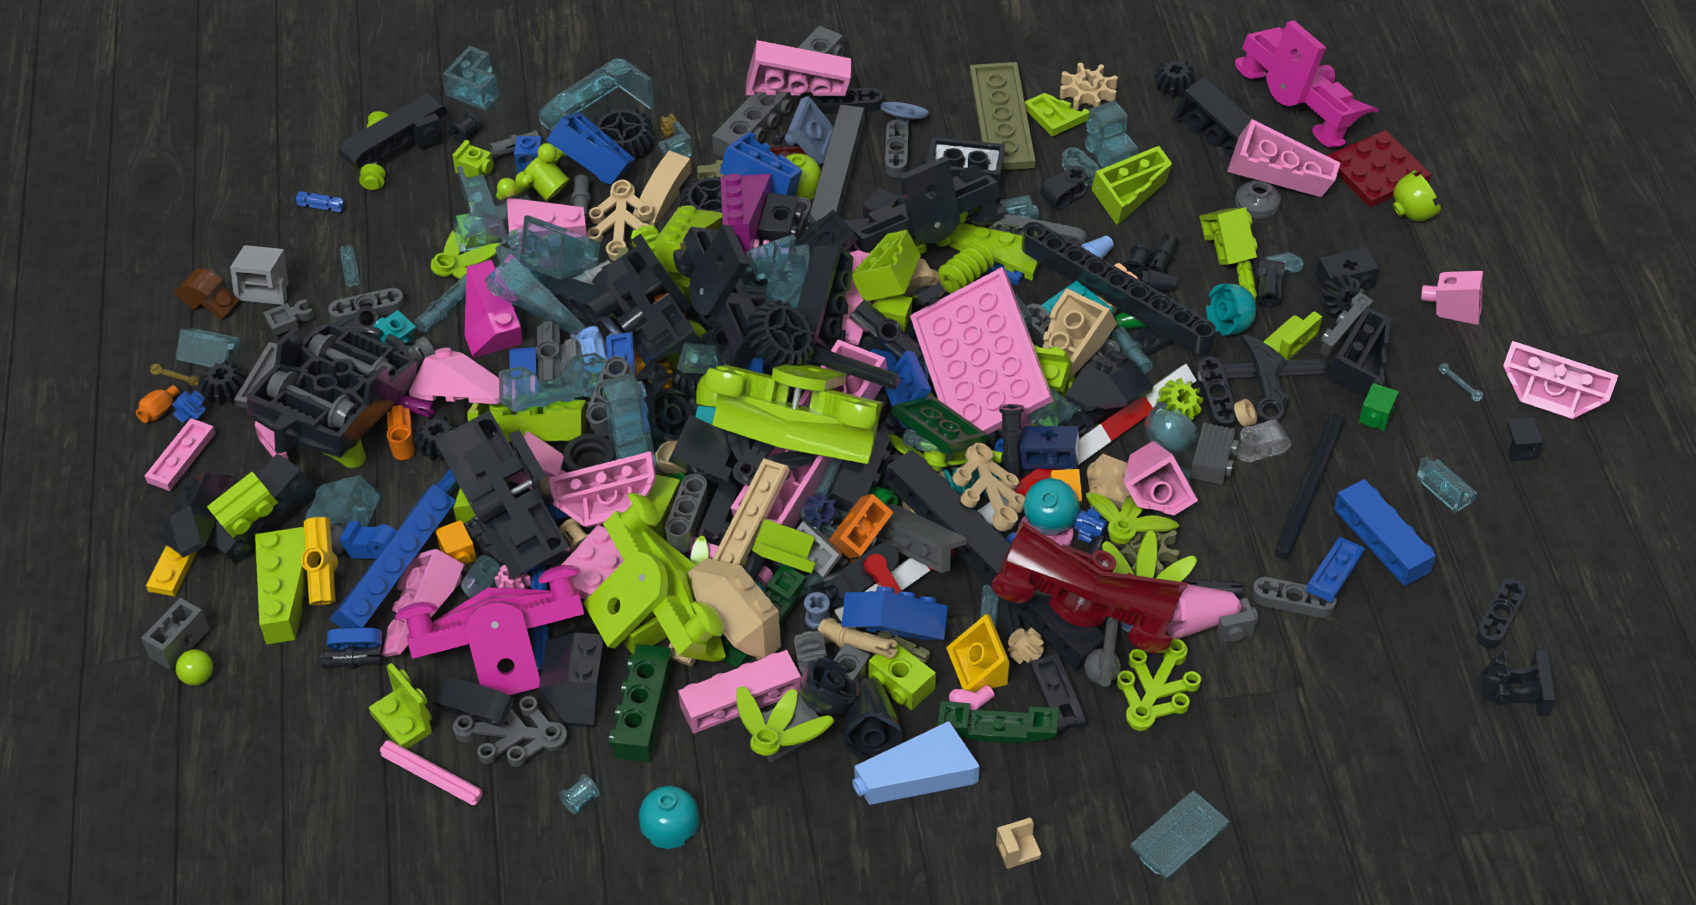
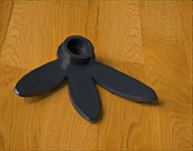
M728 431L731 449L738 460L733 468V476L742 485L751 484L763 458L786 465L790 471L807 466L814 460L811 454L802 452H783L767 457L776 446L756 440L750 450L748 437ZM751 468L749 473H742L743 469Z

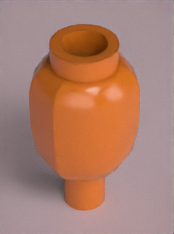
M172 385L166 391L154 390L147 394L139 402V408L136 410L137 417L144 423L148 421L154 422L161 418L171 408L173 398L179 394L178 388Z

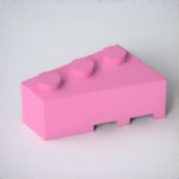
M507 198L509 235L513 254L588 246L584 207Z

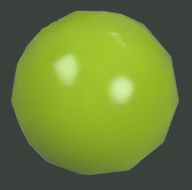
M192 649L186 651L178 658L176 663L178 678L183 683L191 686L205 683L213 672V661L202 650Z

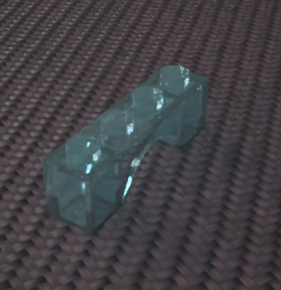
M597 353L571 357L566 370L559 377L548 382H539L537 376L524 366L499 371V402L511 411L521 412L528 407L549 406L552 402H570L577 397H592L607 360Z

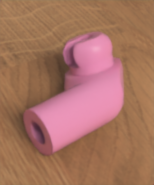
M985 685L976 693L964 689H954L950 692L949 700L950 702L970 703L971 710H977L995 695L993 690L988 685Z

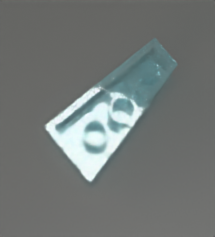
M633 372L601 382L608 437L614 447L616 460L651 451L654 457V465L657 466L650 434L651 429L647 419L649 412L644 397L647 395L642 381L637 382Z

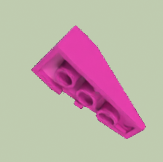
M492 260L467 267L465 339L472 358L523 344L521 326Z

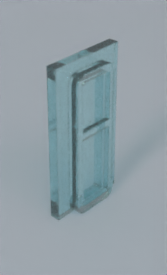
M1193 790L1130 844V848L1139 855V859L1154 873L1161 874L1167 879L1228 826L1230 821Z

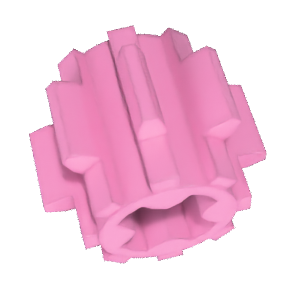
M505 565L500 568L501 572L495 577V583L498 588L528 589L531 586V578L527 573L513 580Z

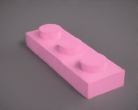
M190 418L146 473L147 483L171 491L215 435L214 427Z

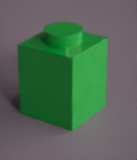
M1373 383L1363 403L1359 423L1385 431L1395 409L1399 391Z

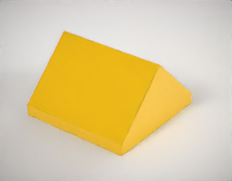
M985 614L946 647L962 689L974 693L985 685L992 689L1008 684L1009 660L990 615Z

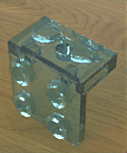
M360 475L323 484L316 491V497L311 508L306 513V519L327 517L330 518V522L339 523L344 528H346L349 521H359L362 527H367L381 495Z

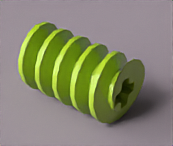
M978 242L968 244L960 253L954 255L952 259L939 268L938 277L943 288L952 294L967 286V284L973 283L974 279H978L981 274L987 272L988 268L993 267L994 258L992 253Z

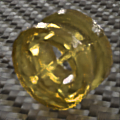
M672 113L668 114V117H659L660 126L665 137H669L671 133H679L677 121Z

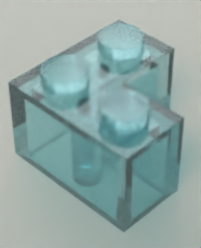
M469 46L442 74L446 96L485 111L499 97L496 75L492 73L488 52Z
M1115 100L1089 109L1085 145L1087 150L1092 152L1098 159L1099 164L1103 168L1138 154V147L1126 134L1127 114Z

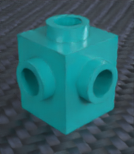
M398 310L386 318H380L373 326L383 331L381 338L377 341L386 344L385 339L387 335L392 334L401 339L406 346L410 344L416 326Z

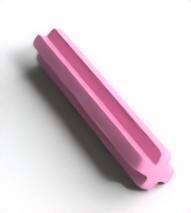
M390 740L385 741L384 745L381 746L380 752L382 757L469 804L477 805L482 799L483 794L480 788Z

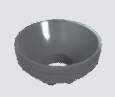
M1253 180L1239 187L1235 196L1236 207H1246L1251 218L1256 219L1273 216L1277 213L1281 204L1279 191L1270 183L1260 180ZM1261 188L1265 189L1266 192L1259 194L1254 192L1253 189Z

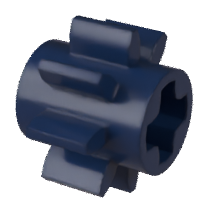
M818 492L817 498L807 495L808 501L805 505L801 506L806 515L803 520L812 521V527L820 528L822 523L831 525L830 520L834 515L838 514L833 506L835 500L826 499V493ZM818 507L821 508L820 513H817Z

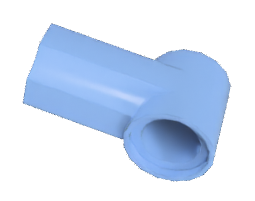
M590 326L580 331L577 339L581 345L585 368L598 373L602 371L607 361V345L598 327Z

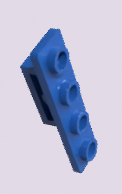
M878 349L871 350L872 353L885 357L888 371L899 375L900 383L896 389L884 387L892 406L928 396L931 388L915 352L905 351L897 362L890 352ZM899 420V423L903 428L911 429L910 427L903 425Z

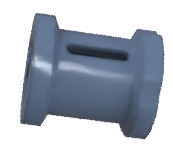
M813 592L805 598L804 607L807 611L805 623L812 629H818L823 619L830 618L828 611L830 607L829 598L821 592Z

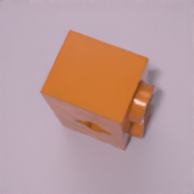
M873 494L860 497L828 541L848 558L859 557L891 517L893 511Z

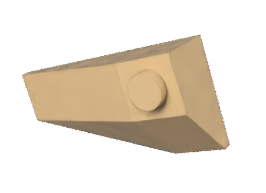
M1066 288L1051 311V321L1048 331H1045L1043 348L1058 347L1067 353L1072 362L1067 379L1068 382L1104 344L1117 323L1109 308ZM1050 390L1052 397L1058 392Z

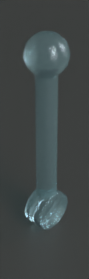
M1440 364L1439 371L1441 373L1448 374L1471 393L1474 401L1482 400V391L1474 390L1452 372L1448 364Z

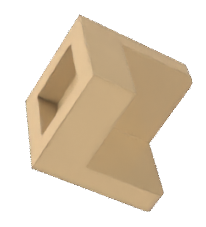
M1032 818L997 828L996 844L1007 869L1040 859L1041 852L1033 836L1034 823Z

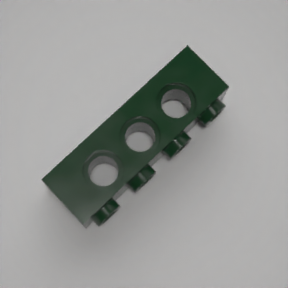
M636 644L634 655H629L627 671L630 673L628 679H623L621 696L624 697L622 704L618 703L616 706L615 720L617 725L616 728H611L609 735V746H613L615 758L650 762L673 666L671 648Z

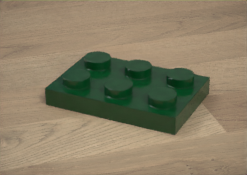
M932 395L893 405L891 413L893 416L899 419L903 425L916 431L921 438L934 444L943 453L951 454L968 449L975 443H986L987 433Z

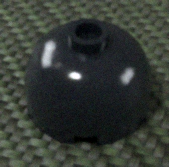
M673 388L662 389L655 397L649 399L642 406L641 424L646 434L653 440L661 443L677 441L689 415L696 416L692 403H687L685 398L682 397L684 394L681 391Z
M819 658L817 662L810 661L804 670L800 681V693L806 705L816 714L838 716L847 711L860 695L861 687L856 677L853 680L849 678L846 674L849 669L844 665L831 659Z

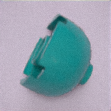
M1230 283L1219 284L1211 290L1208 296L1212 297L1211 305H1206L1207 319L1215 325L1216 332L1219 330L1221 336H1232L1245 332L1253 324L1256 316V304L1251 292L1241 285Z
M1055 478L1042 479L1033 484L1025 495L1023 505L1025 517L1031 527L1042 534L1051 536L1058 535V533L1072 528L1080 511L1078 496L1073 488L1061 479Z
M669 785L651 791L642 801L639 810L641 833L651 841L652 845L659 848L671 849L683 846L687 839L692 835L693 837L696 835L700 825L696 801L690 793L680 787Z

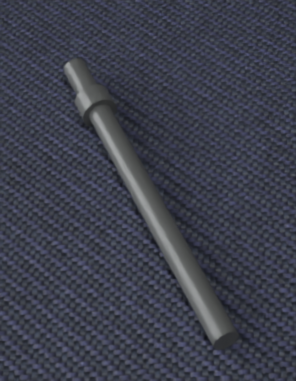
M1108 616L1103 653L1099 656L1098 669L1100 670L1099 684L1104 687L1111 684L1112 672L1115 671L1117 661L1114 653L1118 620Z

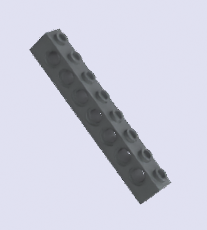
M818 26L798 48L842 57L844 53L843 35ZM755 92L712 135L713 153L724 158L726 147L750 131L756 135L755 140L761 142L770 129L774 128L778 121L790 112L792 106L798 100H801L806 92L801 93L800 96L791 95V92H776V95H766V92Z

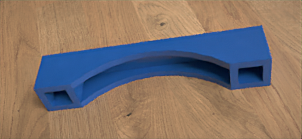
M435 484L427 489L407 514L392 539L344 598L329 620L341 629L363 628L456 501Z

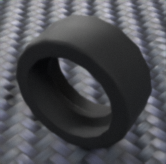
M596 434L580 435L572 439L565 446L563 453L566 472L585 468L574 464L575 459L584 453L596 452L604 455L606 459L601 464L615 461L612 443L607 438Z

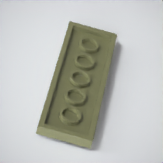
M1017 62L970 65V78L981 142L1005 144L1003 170L1035 168V156Z

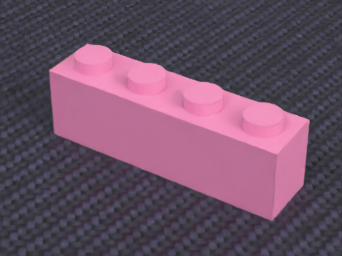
M787 650L780 653H772L764 659L753 663H745L737 669L716 674L708 680L697 684L692 683L678 690L680 708L694 734L740 716L736 703V689L738 687H746L760 709L779 702L790 689H795L800 694L801 676Z

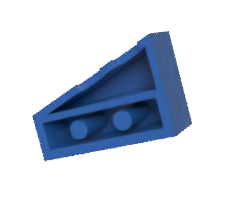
M580 112L563 117L546 139L550 144L594 173L605 184L612 185L620 180L635 160V158Z
M877 587L876 591L846 592L841 627H866V631L877 632L879 630L889 632L893 636L918 640H944L948 606L936 603V598L921 596L919 599H916V594L911 592H898V594H895L894 588Z

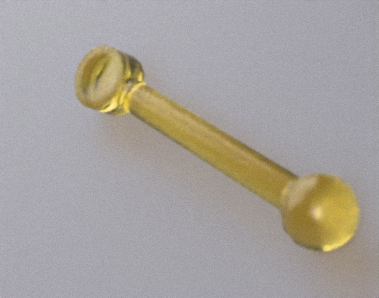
M156 363L150 366V371L153 375L159 373L187 381L191 386H195L199 382L196 376L188 377L162 369Z

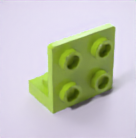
M391 663L386 667L393 692L371 705L369 711L394 743L408 749L432 733L429 723L432 717L425 707V704L428 702L423 692L419 688L414 690L410 685L411 680L403 669L398 671Z

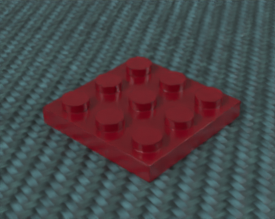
M1386 130L1327 155V157L1340 162L1337 175L1370 208L1393 198L1394 188L1398 181L1414 170L1417 171L1416 177L1421 174L1427 182L1431 178V173Z

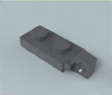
M1362 292L1352 298L1349 312L1344 310L1336 320L1338 325L1333 330L1329 328L1320 339L1323 344L1319 353L1326 358L1330 357L1353 330L1366 306L1371 307L1373 300Z

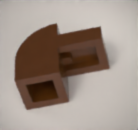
M195 269L174 292L191 309L194 310L201 303L220 320L225 317L239 300L220 284L221 277L206 269Z

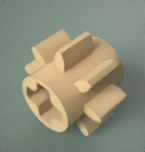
M1032 627L1028 632L1022 628L1013 632L1008 640L1010 657L1018 664H1021L1023 660L1030 663V661L1038 659L1043 653L1042 644L1044 641L1040 639L1041 635Z

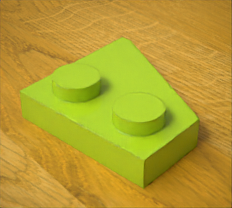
M1046 93L1025 101L1026 111L1051 136H1055L1090 119L1091 112L1084 108L1080 112L1071 108V103L1058 100Z

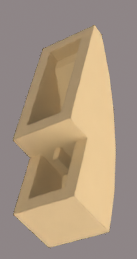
M672 151L667 152L653 172L640 197L641 201L652 206L654 217L644 221L640 218L638 210L635 209L633 215L637 219L653 226L657 224L680 195L679 187L692 173L690 158Z

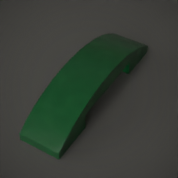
M785 564L780 566L768 582L767 587L769 590L765 594L779 611V626L790 612L807 580L804 575ZM727 638L722 643L726 656L723 660L736 669L754 657L735 648Z
M941 701L937 727L949 721L959 737L996 743L1034 742L1057 736L1059 708L1029 706L1028 713L971 710L970 703Z

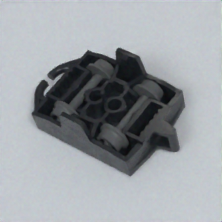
M327 321L302 340L300 328L293 327L277 343L275 366L247 394V415L274 432L276 453L282 454L299 444L341 458L411 388L416 377L417 361L411 358L403 341L392 334H388L385 339L386 344L377 341L383 334L381 329L372 326L338 327Z

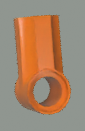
M402 405L392 406L391 410L386 412L389 446L395 459L407 460L416 452L411 412L409 408H404Z

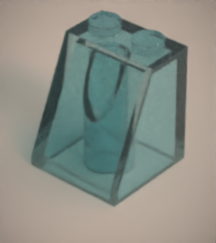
M526 215L524 216L519 264L562 280L598 266L600 242Z

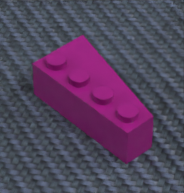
M729 174L720 177L723 225L732 226L735 234L739 235L740 244L744 252L751 251L758 235L757 230L768 193H772L771 174Z

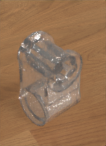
M1269 420L1258 425L1247 426L1241 430V443L1238 444L1236 455L1244 462H1254L1266 457L1277 456L1290 448L1291 440L1277 420Z

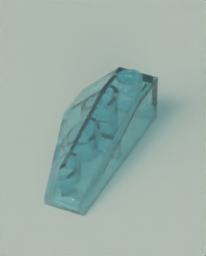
M512 254L484 280L489 291L495 296H500L502 299L545 321H553V323L560 325L561 329L571 334L578 335L580 331L586 328Z

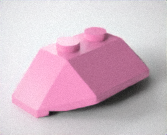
M1512 341L1503 365L1521 403L1572 420L1609 402L1618 375Z
M650 451L549 477V486L555 501L552 504L586 528L603 524L615 511L624 512L632 504L627 495L628 493L636 492L646 497L648 496L656 481L653 453Z

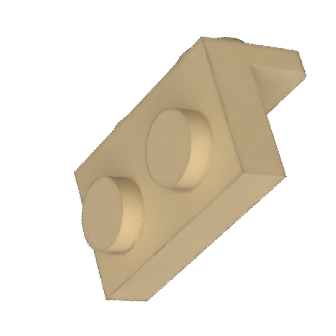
M1102 454L1088 467L1089 492L1107 497L1115 504L1117 509L1121 510L1124 501L1130 497L1123 483L1128 463Z

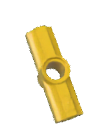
M308 518L304 521L306 550L302 555L301 563L303 568L307 570L309 604L314 606L333 604V602H336L334 572L338 566V559L335 553L332 552L330 518ZM320 557H321V563H320V565L318 566V561H319V559H320Z

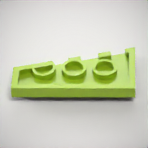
M962 222L959 223L950 235L951 242L947 245L961 251L968 244L978 242L989 249L994 261L1004 265V269L1013 273L1015 270L1025 274L1024 278L1032 281L1040 263L1022 251L1021 235Z

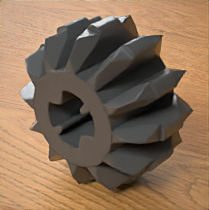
M806 631L795 636L794 645L802 678L804 670L810 661L817 662L819 658H827L823 635L820 631Z

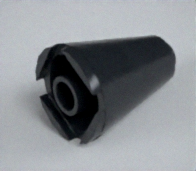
M867 677L858 680L861 691L858 698L848 709L843 730V740L846 749L854 756L871 759V755L881 754L902 743L903 730L882 683L878 679Z

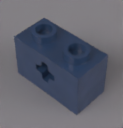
M1023 426L1024 434L1020 445L1023 469L1078 468L1080 453L1078 426Z

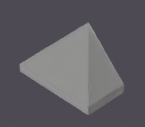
M802 521L797 530L810 534L815 538L807 558L815 562L813 569L825 578L842 556L841 551L828 541L830 537Z

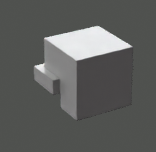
M244 245L230 267L234 296L240 301L284 305L287 301L286 287L289 284L284 249Z

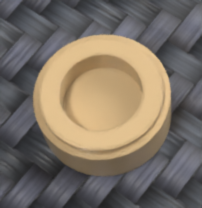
M1247 399L1236 402L1234 410L1240 424L1243 427L1255 424L1257 414L1253 404Z

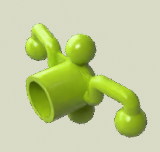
M550 143L542 144L537 151L538 157L524 171L516 175L515 181L510 178H503L498 182L497 199L506 200L533 187L546 201L551 200L570 181L556 165L563 156L568 155Z

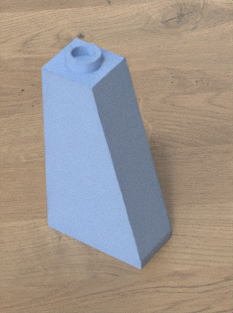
M948 721L854 766L855 779L852 780L856 793L859 796L863 795L868 804L871 805L973 785L979 782V765Z

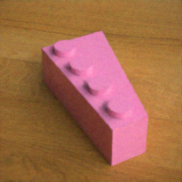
M757 40L747 74L746 95H754L755 92H766V95H776V92H791V95L800 96L801 93L812 92L814 96H845L851 78V58Z
M1252 119L1238 138L1227 172L1322 197L1334 183L1340 162Z

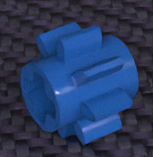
M185 390L172 404L177 409L173 416L182 423L187 419L190 420V418L197 420L206 409L202 405L205 398L196 390L191 394Z
M1093 507L1091 510L1088 509V512L1082 510L1074 525V529L1080 533L1078 539L1091 543L1095 536H1104L1108 521Z

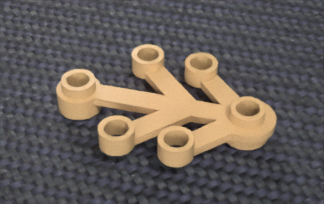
M618 180L613 183L610 190L611 196L598 207H594L589 211L591 222L598 224L587 231L590 243L598 244L602 242L604 238L603 233L614 225L613 240L606 246L608 257L612 261L618 259V248L626 247L624 242L625 223L634 230L645 225L649 226V224L641 222L627 211V203L638 210L642 220L648 221L654 217L652 206L637 198L634 186L626 180ZM616 205V210L605 218L604 213Z
M975 443L966 451L968 462L956 470L952 479L957 485L964 487L971 480V473L976 468L981 477L971 488L964 491L960 500L965 506L973 508L979 501L980 494L986 489L995 512L993 515L994 527L1003 532L1010 530L1018 520L1016 512L1020 513L1024 509L1025 497L1013 491L1018 485L1019 480L1014 474L1008 473L992 461L993 453L987 445ZM991 472L999 478H1001V480L999 481L997 478L992 476ZM1000 494L1009 500L1008 506L1003 504Z

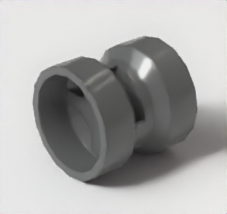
M425 337L417 339L412 346H406L411 358L417 361V370L421 367L426 357L435 354L432 345Z

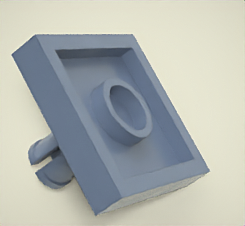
M807 96L800 100L789 130L786 133L787 135H785V140L791 147L799 144L805 153L812 157L819 165L825 161L834 126L812 99Z

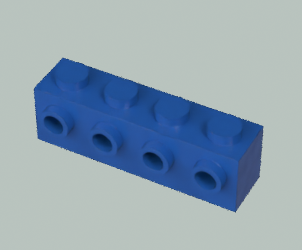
M1363 479L1338 492L1334 507L1336 513L1403 586L1431 573L1436 557L1434 551L1417 536L1415 530L1410 525H1407L1402 520L1395 508L1387 504L1376 488Z

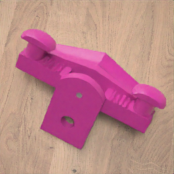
M1294 20L1287 22L1285 29L1277 27L1247 34L1242 47L1247 52L1246 56L1235 60L1237 69L1249 79H1262L1266 76L1269 90L1279 103L1292 106L1305 102L1311 109H1314V112L1317 111V115L1320 114L1325 121L1324 124L1315 125L1313 133L1317 140L1327 147L1343 146L1346 143L1343 137L1347 127L1351 126L1362 115L1372 111L1378 112L1379 110L1376 107L1353 99L1351 92L1339 82L1334 83V69L1330 65L1319 66L1326 47Z
M561 565L548 569L539 577L538 582H549L551 590L488 587L433 622L431 621L430 612L438 609L434 603H412L400 609L395 615V620L406 619L409 630L407 642L412 659L469 644L480 685L499 690L508 695L539 688L540 676L527 629L584 614L579 591L575 590L572 579L573 575H577L581 571L578 567L572 565ZM501 659H511L515 664L514 668L510 672L500 671L497 665Z

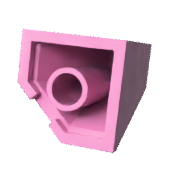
M1152 441L1130 455L1123 483L1137 507L1176 515L1198 501L1173 454L1159 444Z

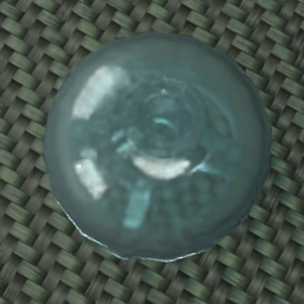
M1157 402L1145 418L1144 431L1147 439L1150 442H1156L1171 454H1180L1186 451L1200 436L1199 433L1194 434L1197 429L1196 426L1176 408L1170 412L1165 409L1168 404Z

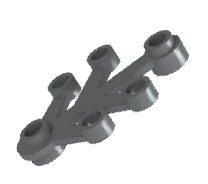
M532 696L522 698L519 706L521 713L524 716L530 717L537 728L526 727L512 709H510L505 720L508 725H503V727L476 722L474 718L468 715L459 716L453 723L454 735L461 742L472 741L477 735L504 737L494 744L484 743L479 746L477 751L478 757L484 764L494 762L498 755L508 750L507 758L509 764L519 767L525 763L526 759L543 748L549 751H556L567 740L565 727L557 722H549L539 711L537 700ZM528 704L533 705L531 708H524ZM524 739L533 740L523 748L514 746ZM486 751H491V752H492V753H491L490 755H488V756H484V755H483V753L486 752ZM515 754L521 755L517 759L512 758V756Z

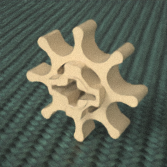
M1078 63L1076 75L1069 74L1066 71L1062 72L1061 84L1063 85L1060 86V98L1074 97L1073 109L1078 110L1081 104L1087 103L1088 105H1093L1094 111L1098 112L1100 111L1101 100H1108L1111 103L1116 101V90L1113 89L1117 88L1118 77L1116 75L1103 77L1104 65L1102 64L1098 66L1097 70L1090 71V69H1084L1083 63Z

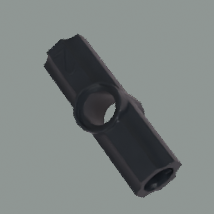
M865 299L849 316L855 324L873 338V342L878 348L889 351L898 360H900L905 351L915 352L917 359L922 356L921 347L901 331L900 324L894 319H887ZM882 331L890 332L893 338L885 337Z

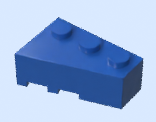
M750 131L726 147L720 173L726 176L729 174H771L773 194L796 195L802 169L782 154L777 157L770 151V145L767 143L762 145L755 140L756 135Z

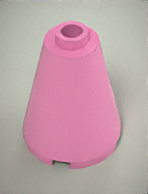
M1188 584L1176 604L1166 632H1168L1172 639H1180L1218 626L1219 617L1240 613V601L1233 592Z

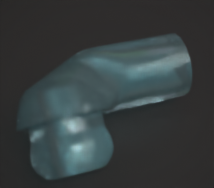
M1289 252L1265 256L1264 260L1285 261V270L1292 273L1299 272L1303 267V260Z

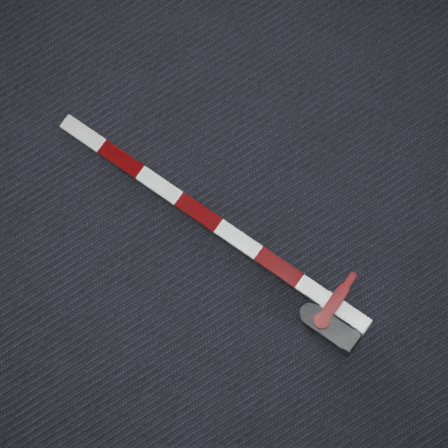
M1187 364L1180 366L1153 385L1151 393L1128 406L1122 407L1095 426L1090 432L1079 438L1080 453L1078 465L1160 406L1156 404V400L1160 397L1158 391L1161 387L1165 386L1167 381L1173 380L1175 382L1181 377L1184 384L1188 381H1192V383L1197 381ZM1035 469L1020 479L1013 491L1025 497L1030 487L1039 480L1049 478L1051 471L1071 469ZM1000 494L1003 504L1008 506L1009 500ZM989 501L979 508L977 512L981 513L989 524H993L995 512ZM881 543L867 548L861 556L854 557L810 587L814 592H821L827 595L830 601L829 609L838 607L834 611L842 622L846 592L876 591L877 587L894 588L895 594H898V592H902L903 589L932 570V568L912 558L897 566L899 561L897 549L889 543ZM951 549V555H953L955 551Z

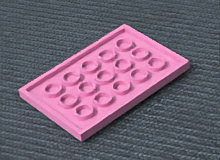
M1002 267L910 315L938 400L985 433L990 434L1002 427V413L999 412V406L1020 404L1024 406V411L1021 413V417L1054 401L1007 272Z

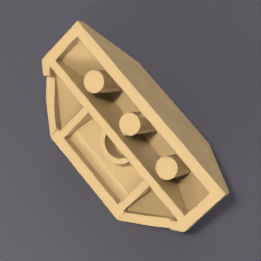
M707 558L688 572L689 578L692 579V588L696 601L709 604L717 611L723 622V634L735 648L748 655L755 656L757 660H761L781 647L779 611L742 566Z

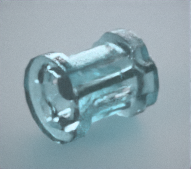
M582 774L579 777V781L568 790L559 792L562 803L573 814H577L580 811V806L589 799H595L599 796L597 786L585 774Z

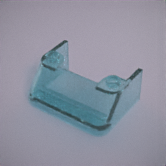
M619 58L614 59L543 105L538 112L540 123L552 132L563 117L580 112L617 87L622 88L646 107L652 109L654 103L651 78L628 61Z

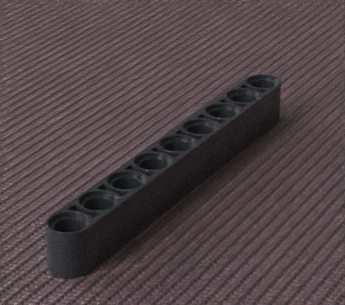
M1028 222L1023 226L1021 249L1026 255L1072 282L1078 281L1096 296L1199 355H1205L1212 351L1216 327L1208 319L1039 222Z

